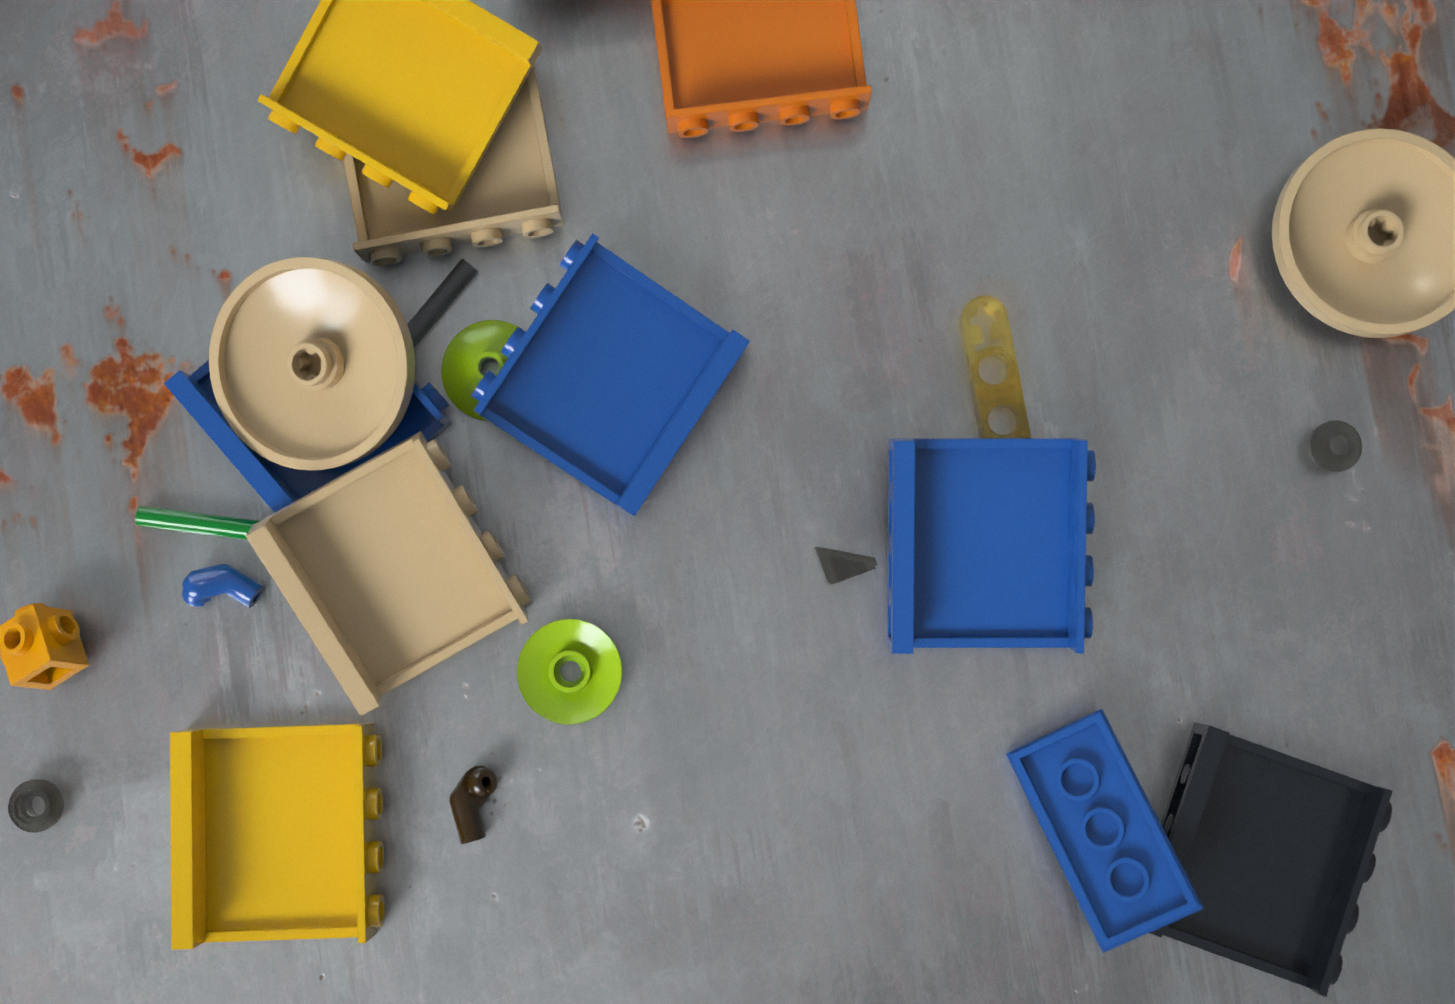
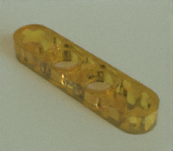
M975 297L962 309L958 327L979 437L1031 438L1005 306L994 297ZM978 308H983L986 316L995 317L996 322L992 323L988 328L989 341L992 343L1000 339L1002 346H988L978 352L974 351L973 345H981L984 341L981 327L979 325L971 326L970 320L977 314ZM996 357L1004 363L1006 377L1002 383L989 384L980 377L978 366L982 359ZM1005 407L1014 413L1016 426L1013 432L1007 435H999L990 428L988 416L993 408Z

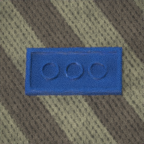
M1103 709L1095 711L1006 754L1102 953L1204 908Z

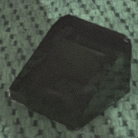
M817 546L812 549L823 581L828 586L876 569L875 566L878 565L875 557Z

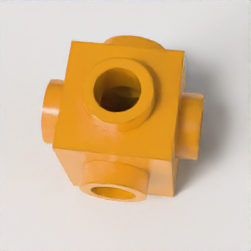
M43 603L28 604L17 609L14 612V617L0 625V657L11 686L51 690L89 666L80 638V628L74 619L72 610L48 607Z

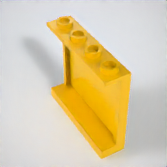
M320 0L269 97L260 94L257 101L272 109L267 118L284 129L297 134L299 128L303 127L317 135L318 139L314 146L327 154L343 161L348 153L365 163L361 173L387 188L390 187L394 180L410 189L411 193L407 200L433 215L436 214L439 207L453 212L543 48L537 40L470 0Z
M374 723L204 728L170 732L171 950L194 949L202 943L357 937V943H366L377 934V927H382L384 924L385 901L383 895H377L376 873H382L384 847L382 841H376L375 820H380L383 813V794L381 788H375L374 766H380L382 741L379 734L374 735Z

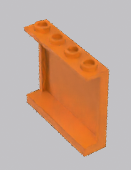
M651 0L668 134L678 132L680 137L692 138L707 134L709 128L729 126L731 131H748L757 128L759 122L780 120L782 125H797L809 121L810 116L830 114L833 119H847L859 115L861 110L868 109L872 89L871 85L867 86L855 0Z

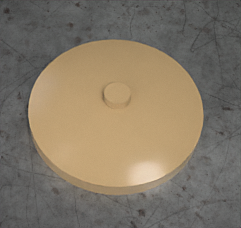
M1366 129L1340 136L1320 147L1304 160L1285 183L1279 195L1272 222V243L1275 260L1286 286L1295 299L1310 314L1323 323L1351 335L1370 338H1388L1405 335L1433 324L1455 309V158L1437 144L1409 132L1395 129Z
M295 257L265 265L245 278L232 291L222 306L214 324L209 347V371L212 389L224 418L231 429L249 448L271 462L284 467L309 471L325 470L344 466L368 456L393 434L403 419L412 396L415 380V354L411 334L400 309L387 291L363 271L340 261L327 258Z

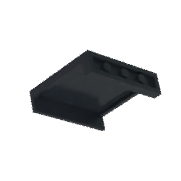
M1194 722L1161 820V825L1204 908L1150 932V934L1161 938L1164 935L1305 986L1315 993L1326 997L1330 985L1337 982L1342 971L1343 959L1340 953L1346 934L1354 930L1359 918L1357 900L1363 883H1366L1374 872L1376 857L1373 851L1379 832H1383L1390 822L1392 805L1389 801L1393 791L1359 781L1236 737L1227 731L1213 726Z

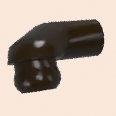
M474 766L466 771L450 794L449 803L460 844L486 837L479 810L496 790L498 779L494 771L484 766Z

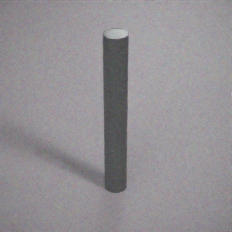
M463 258L408 322L407 326L414 348L478 272Z

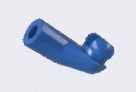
M219 564L193 570L182 582V598L188 605L193 607H203L206 602L211 600V597L225 593L246 607L251 608L257 603L264 591L263 585L228 564Z

